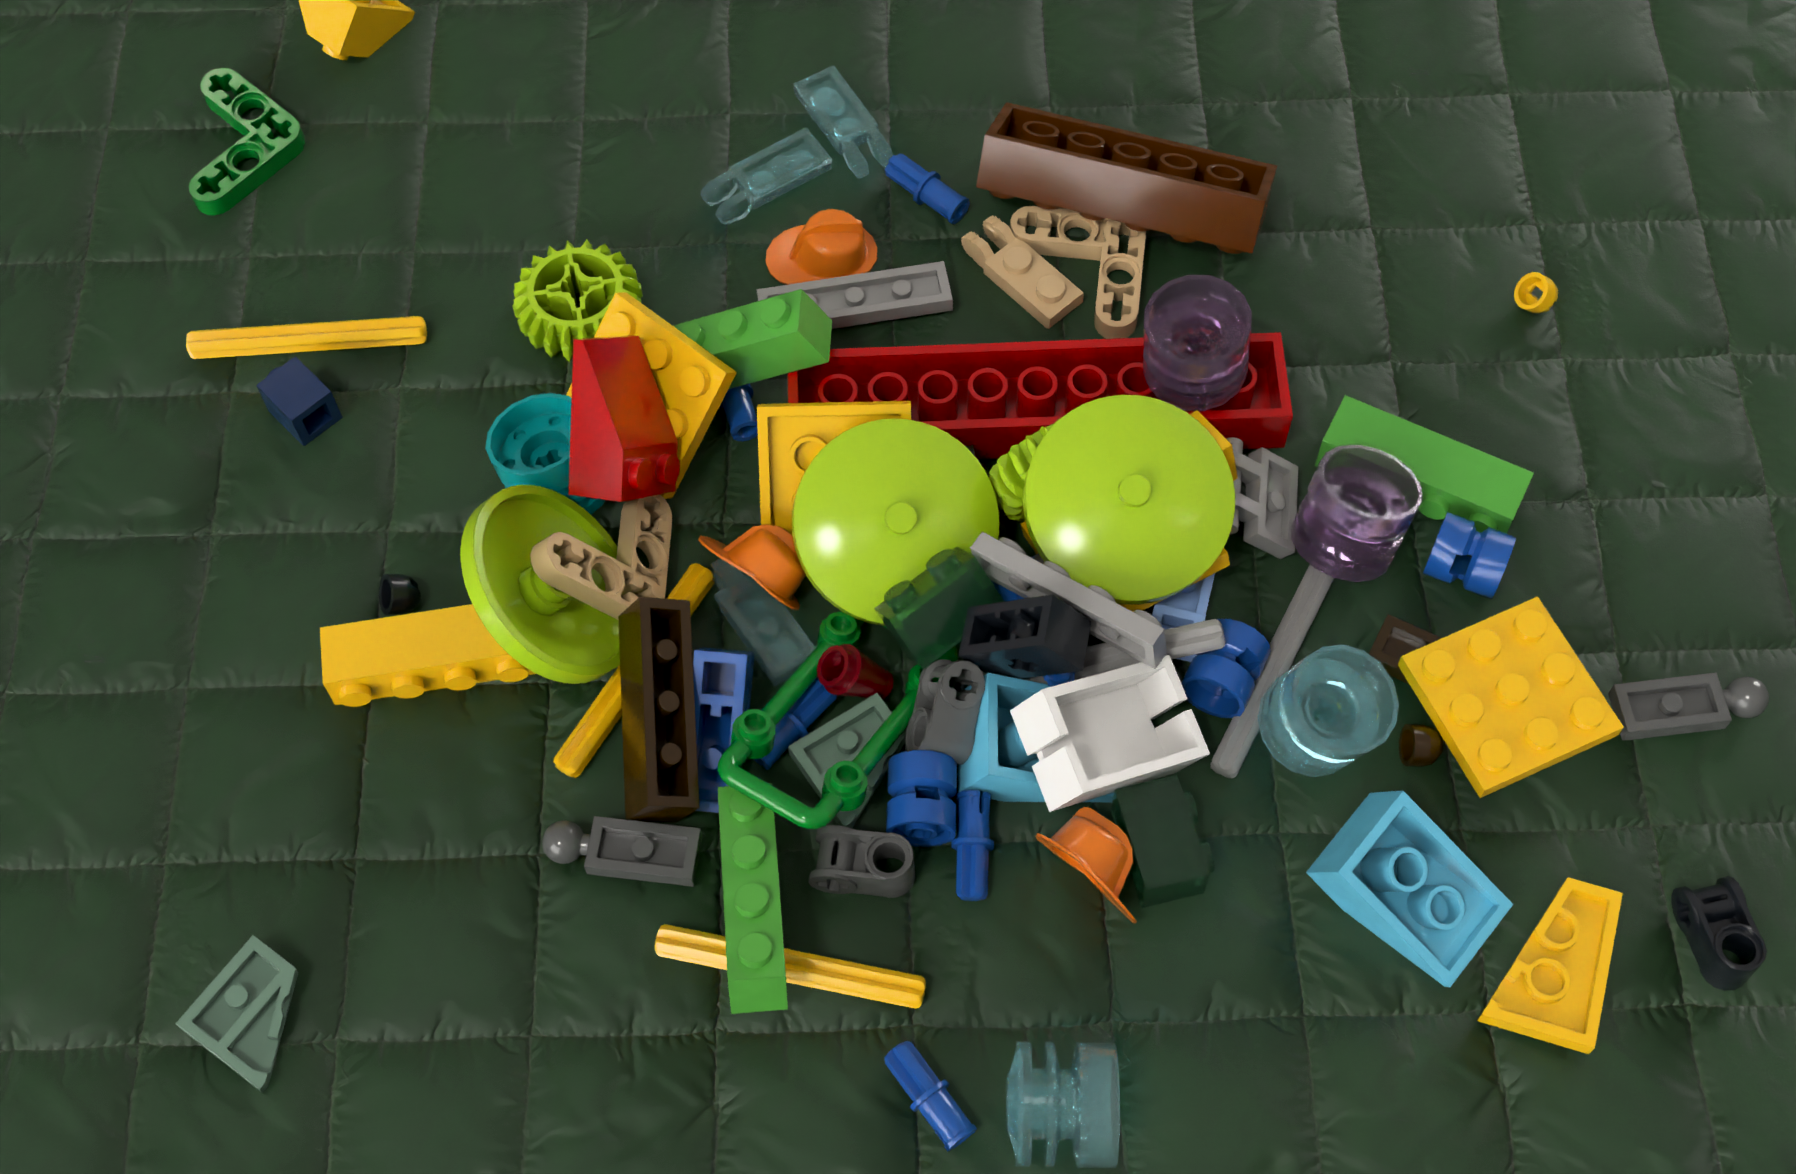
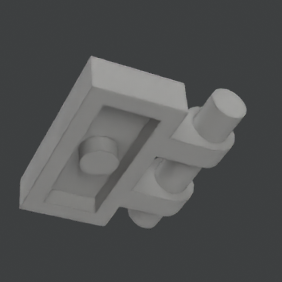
M1227 438L1232 444L1238 479L1233 481L1235 488V514L1230 534L1238 532L1239 521L1244 523L1243 541L1279 559L1295 553L1298 466L1263 447L1248 454L1247 457L1243 455V441L1241 439ZM1241 482L1246 484V496L1240 493Z

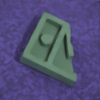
M875 693L788 746L789 755L820 799L822 798L823 781L827 770L837 762L852 761L892 713L878 693ZM905 730L867 776L868 785L863 804L852 811H839L834 817L838 825L849 828L854 827L888 772L889 759L893 755L899 754L904 746Z
M252 935L175 1024L263 1093L270 1082L298 971L293 965Z

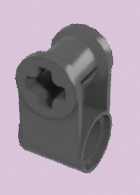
M936 659L929 662L923 668L919 677L913 713L906 729L905 745L907 751L931 750L942 752L951 756L957 765H962L967 761L973 749L975 726L981 699L985 691V679L977 665L969 661L953 662L946 659ZM934 677L939 678L938 683L932 682V679ZM949 680L955 681L954 688L949 687ZM965 685H971V690H965Z
M826 825L817 829L815 840L820 844L816 869L811 871L808 883L811 887L832 894L855 893L887 898L900 897L913 887L916 879L913 849L909 841L903 836L895 833L855 830L840 825ZM888 858L899 859L904 863L899 870L893 873H885L877 869V866Z

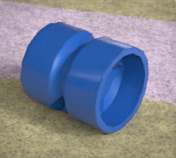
M1447 512L1423 574L1449 584L1456 579H1460L1465 590L1492 599L1511 556L1516 537L1490 527L1483 532L1476 531L1474 521Z
M1217 619L1222 624L1224 630L1225 646L1222 649L1197 654L1191 661L1181 684L1187 696V701L1197 709L1216 717L1233 718L1241 716L1255 688L1254 681L1261 675L1271 649L1264 635L1255 628L1232 619Z
M912 750L893 755L889 759L888 794L893 798L887 802L886 833L899 834L908 840L911 846L921 847L942 845L951 842L956 837V804L951 799L956 795L957 763L951 756L931 750Z

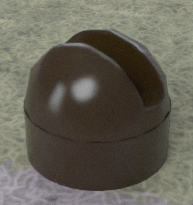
M1423 724L1404 725L1399 738V755L1404 766H1428L1441 756L1444 743L1441 735L1433 727Z

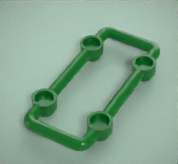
M834 612L822 621L818 633V646L762 710L750 709L735 719L732 727L731 745L722 754L718 762V773L722 781L728 786L805 829L825 827L839 811H852L863 804L868 785L867 776L907 728L913 713L921 672L929 662L934 661L923 660L911 668L905 687V697L852 761L837 762L827 770L823 781L822 798L816 806L809 807L740 767L747 759L763 758L772 751L776 733L775 726L818 678L817 665L822 654L829 647L842 644H850L858 649L860 628L865 622L843 612ZM921 624L899 627L882 626L936 655V659H946L953 662L959 660L958 650L953 642ZM934 677L932 682L938 683L939 678Z

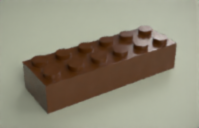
M1006 102L984 136L976 187L989 190L991 195L998 198L1010 199L1018 197L1034 201L1035 205L1044 209L1064 208L1077 211L1082 217L1089 220L1110 219L1122 222L1128 228L1135 231L1145 232L1152 229L1168 233L1172 238L1181 242L1192 243L1202 241L1214 244L1220 250L1231 254L1253 253L1266 215L1277 165Z

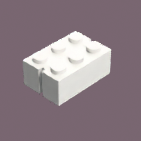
M1170 655L1164 656L1156 669L1140 662L1042 689L1010 710L1027 756L1037 754L1039 762L1034 764L1032 769L1049 812L1174 774L1210 754L1192 709L1183 711L1156 728L1153 726L1151 720L1187 700Z

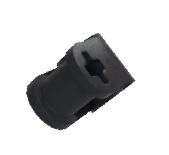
M1726 876L1717 879L1716 884L1695 890L1683 886L1673 890L1671 904L1674 917L1679 928L1687 938L1704 979L1713 987L1724 991L1736 990L1742 987L1764 962L1767 949L1765 941L1761 937L1747 907L1746 898L1739 883L1733 877ZM1723 950L1731 951L1737 955L1742 965L1728 960Z

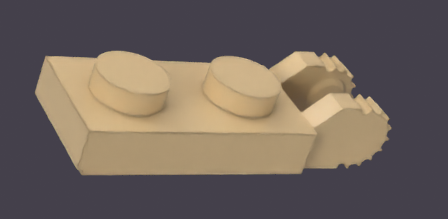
M992 215L983 221L982 224L984 233L1000 248L995 254L988 242L980 238L975 232L971 231L962 237L961 245L966 251V254L972 257L984 269L983 273L1045 328H1051L1083 303L1084 292L1027 243L1015 238L1010 227L1002 222L1000 218L998 219Z

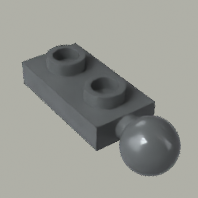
M1717 672L1614 684L1608 692L1613 711L1624 726L1620 732L1622 741L1726 729L1732 721L1730 712L1740 718H1754L1762 714L1769 703V692L1760 680L1748 676L1739 677L1733 680L1726 689L1722 690Z
M594 816L591 834H585L576 823L562 820L551 824L544 832L542 846L547 857L560 864L571 863L581 855H586L584 868L589 875L694 887L703 835L701 828Z

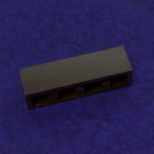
M639 597L618 616L626 820L677 823L700 808L690 601Z

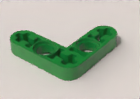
M223 67L206 73L200 83L201 92L209 108L244 137L196 173L189 183V192L198 210L206 215L213 216L223 214L238 204L296 158L304 150L306 144L300 124L295 117L239 73L230 68ZM232 90L234 99L231 101L230 96L224 91ZM251 108L264 109L261 116L256 119L246 120L242 118L245 111ZM274 127L276 132L280 134L282 137L278 136L274 138L271 129ZM256 158L259 160L256 167L251 170L240 171L236 169L237 165L244 159Z

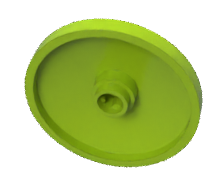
M1115 395L1095 399L1080 405L1060 418L1049 429L1036 448L1027 470L1023 490V509L1029 535L1044 562L1050 561L1059 565L1069 574L1072 580L1087 588L1090 585H1095L1104 589L1115 599L1117 604H1144L1163 600L1181 592L1197 581L1212 566L1222 552L1231 532L1235 514V488L1232 473L1222 449L1198 420L1182 409L1159 399L1140 395Z
M894 418L867 422L843 432L830 441L816 455L805 471L799 483L792 509V536L795 551L802 569L814 588L829 603L843 613L855 619L881 626L899 627L924 623L951 611L974 592L984 576L976 572L970 547L981 532L997 540L999 537V510L996 495L991 481L978 459L966 446L947 432L935 426L909 419Z
M516 485L502 489L473 511L464 527L461 539L460 560L462 574L469 598L476 613L491 636L511 657L542 677L561 683L580 684L594 681L620 665L619 621L542 581L533 570L530 554L533 546L557 532L569 534L614 559L617 557V545L590 513L573 500L556 491L535 485ZM592 569L591 573L594 583L599 589L605 591V582L599 572Z

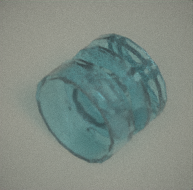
M1343 644L1324 646L1306 656L1269 685L1260 700L1257 720L1262 741L1274 759L1290 771L1310 777L1332 775L1386 742L1396 726L1399 701L1394 682L1383 665L1364 650Z
M1016 1041L1015 1054L1006 1079V1132L1009 1133L1016 1167H1030L1032 1140H1043L1045 1167H1054L1060 1140H1071L1077 1168H1116L1120 1134V1086L1118 1054L1115 1043L1076 1042L1071 1068H1060L1054 1042L1045 1041L1043 1068H1032L1031 1042Z

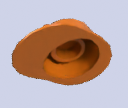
M827 209L811 216L805 225L784 230L775 237L766 250L765 263L770 275L778 282L788 285L868 273L877 261L878 248L873 236L863 228L861 220H857L854 216L843 210Z
M768 524L753 526L729 545L700 535L698 541L710 552L752 577L782 604L793 610L800 609L801 605L794 594L806 574L800 565L795 551L793 536L790 532L780 526Z
M1083 807L1051 838L1039 833L1036 834L1035 837L1046 848L1084 874L1125 917L1134 924L1137 922L1134 916L1118 899L1133 865V849L1127 835L1118 825L1092 808Z

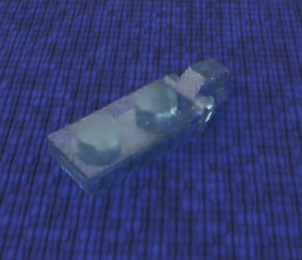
M721 558L711 563L713 580L720 590L714 594L719 610L748 650L755 652L754 658L774 686L790 678L816 648L786 606L770 595L752 577L744 576L739 569Z

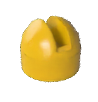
M1531 272L1524 275L1518 281L1514 290V299L1516 304L1531 313H1543L1549 311L1554 302L1557 301L1558 288L1547 276L1538 272ZM1536 286L1543 291L1540 299L1532 294Z

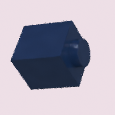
M296 356L283 366L273 369L265 379L256 385L268 411L303 446H306L343 418L332 392Z

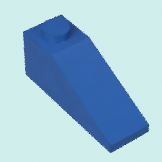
M706 647L694 650L693 678L700 807L695 811L719 813L718 787L728 785L722 781L718 773V762L722 754L731 745L732 727L735 719L743 712L750 710L755 652Z

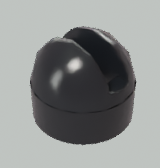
M384 574L382 576L379 586V602L381 610L385 615L409 613L419 604L421 592L418 590L417 582L412 577L403 574Z

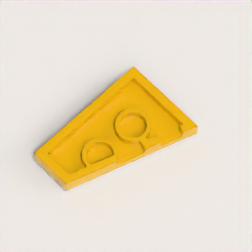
M1567 877L1477 1021L1590 1054L1596 1045L1623 893Z

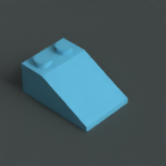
M986 673L984 675L985 691L981 699L975 726L973 749L967 761L962 765H958V792L979 790L980 798L983 792H988L991 794L992 800L1003 802H1045L1032 766L1038 763L1039 759L1037 754L1027 756L1010 710L1040 690L1051 686ZM968 686L965 690H971L972 686ZM1130 788L1084 802L1125 803L1130 800Z
M1403 790L1369 793L1306 872L1343 911L1444 987L1452 986L1513 906V903Z

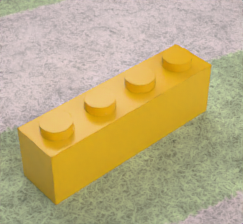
M473 604L320 627L322 680L335 705L342 704L349 707H359L370 703L373 699L393 696L409 699L422 695L424 691L444 688L466 690L474 687L476 683L495 680L518 682L527 678L528 675L536 674L521 665L497 643L482 623Z

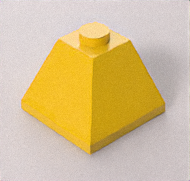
M299 0L307 34L323 44L322 50L326 54L340 60H348L349 56L370 57L412 21L415 11L398 0Z

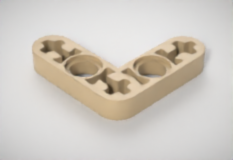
M1025 206L1018 209L1012 215L1010 229L1015 238L1027 243L1039 255L1100 261L1094 325L1100 335L1106 339L1127 338L1135 331L1139 312L1146 231H1135L1128 228L1122 222L1110 219L1089 220L1082 217L1077 211L1061 208L1049 210L1038 206ZM1027 226H1035V234L1025 233ZM1051 227H1057L1056 237H1050ZM1079 227L1088 231L1090 236L1083 241H1073L1067 238L1064 233L1068 229ZM1119 235L1129 236L1127 254L1118 253ZM1114 270H1124L1130 273L1133 279L1127 284L1119 285L1110 281L1107 275ZM1113 300L1122 301L1121 321L1111 320Z
M660 494L629 500L623 504L616 559L569 534L557 532L533 546L530 554L533 570L546 584L617 620L618 616L639 597L665 599L672 529V512L669 504ZM636 547H639L647 556L649 568H646L640 562L636 553ZM592 569L599 572L605 582V591L599 589L594 583L591 573Z

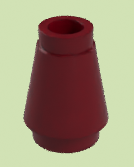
M853 645L831 646L819 659L817 665L818 679L825 689L833 695L869 698L878 693L883 700L890 694L893 688L892 674Z

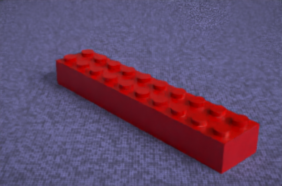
M1281 332L830 349L828 363L788 373V403L911 401V420L923 422L947 432L966 446L977 459L999 458L1007 454L1012 445L1023 441L1026 435L1034 434L1042 426L1047 427L1054 424L1058 419L1082 404L1107 396H1147L1170 403L1188 414L1198 410L1226 439L1231 437L1241 439L1243 441V449H1259L1261 447L1284 448L1293 418Z

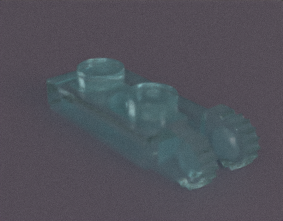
M830 66L794 83L796 97L838 154H843L847 166L853 171L856 178L860 179L867 176L870 172L867 160L858 148V146L866 142L878 163L883 167L887 166L889 159L893 156L890 145H888L880 133L878 123L835 66Z
M803 128L730 166L729 171L706 183L700 195L707 205L715 206V204L721 202V205L716 210V216L722 224L730 225L736 220L739 221L745 218L752 207L755 210L832 169V158L808 128ZM738 188L740 192L733 195L736 189Z

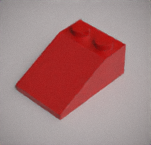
M622 335L573 339L568 495L624 502L675 492L676 481L680 474V461L677 457L678 440L639 336Z

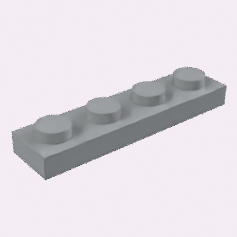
M944 261L756 289L758 301L802 289L832 320V329L953 310V298Z
M981 532L970 547L978 574L1023 598L1055 595L1092 621L1089 634L1154 669L1157 668L1166 655L1165 629L1162 628L1160 622L1151 614L1143 610L1130 611L1117 604L1115 599L1104 589L1095 585H1090L1087 588L1072 580L1069 574L1059 565L1050 561H1045L1042 564L1027 556L1018 544L1008 538L1002 537L997 540Z

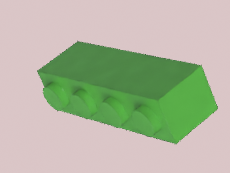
M802 289L673 325L737 372L729 389L829 362L832 320Z
M1346 395L1322 440L1315 467L1325 470L1333 478L1349 480L1372 490L1383 499L1396 500L1418 509L1428 518L1444 520L1446 513L1449 512L1474 521L1476 531L1483 532L1490 527L1506 534L1534 472Z
M730 786L718 787L727 977L731 1014L788 1010L774 812Z

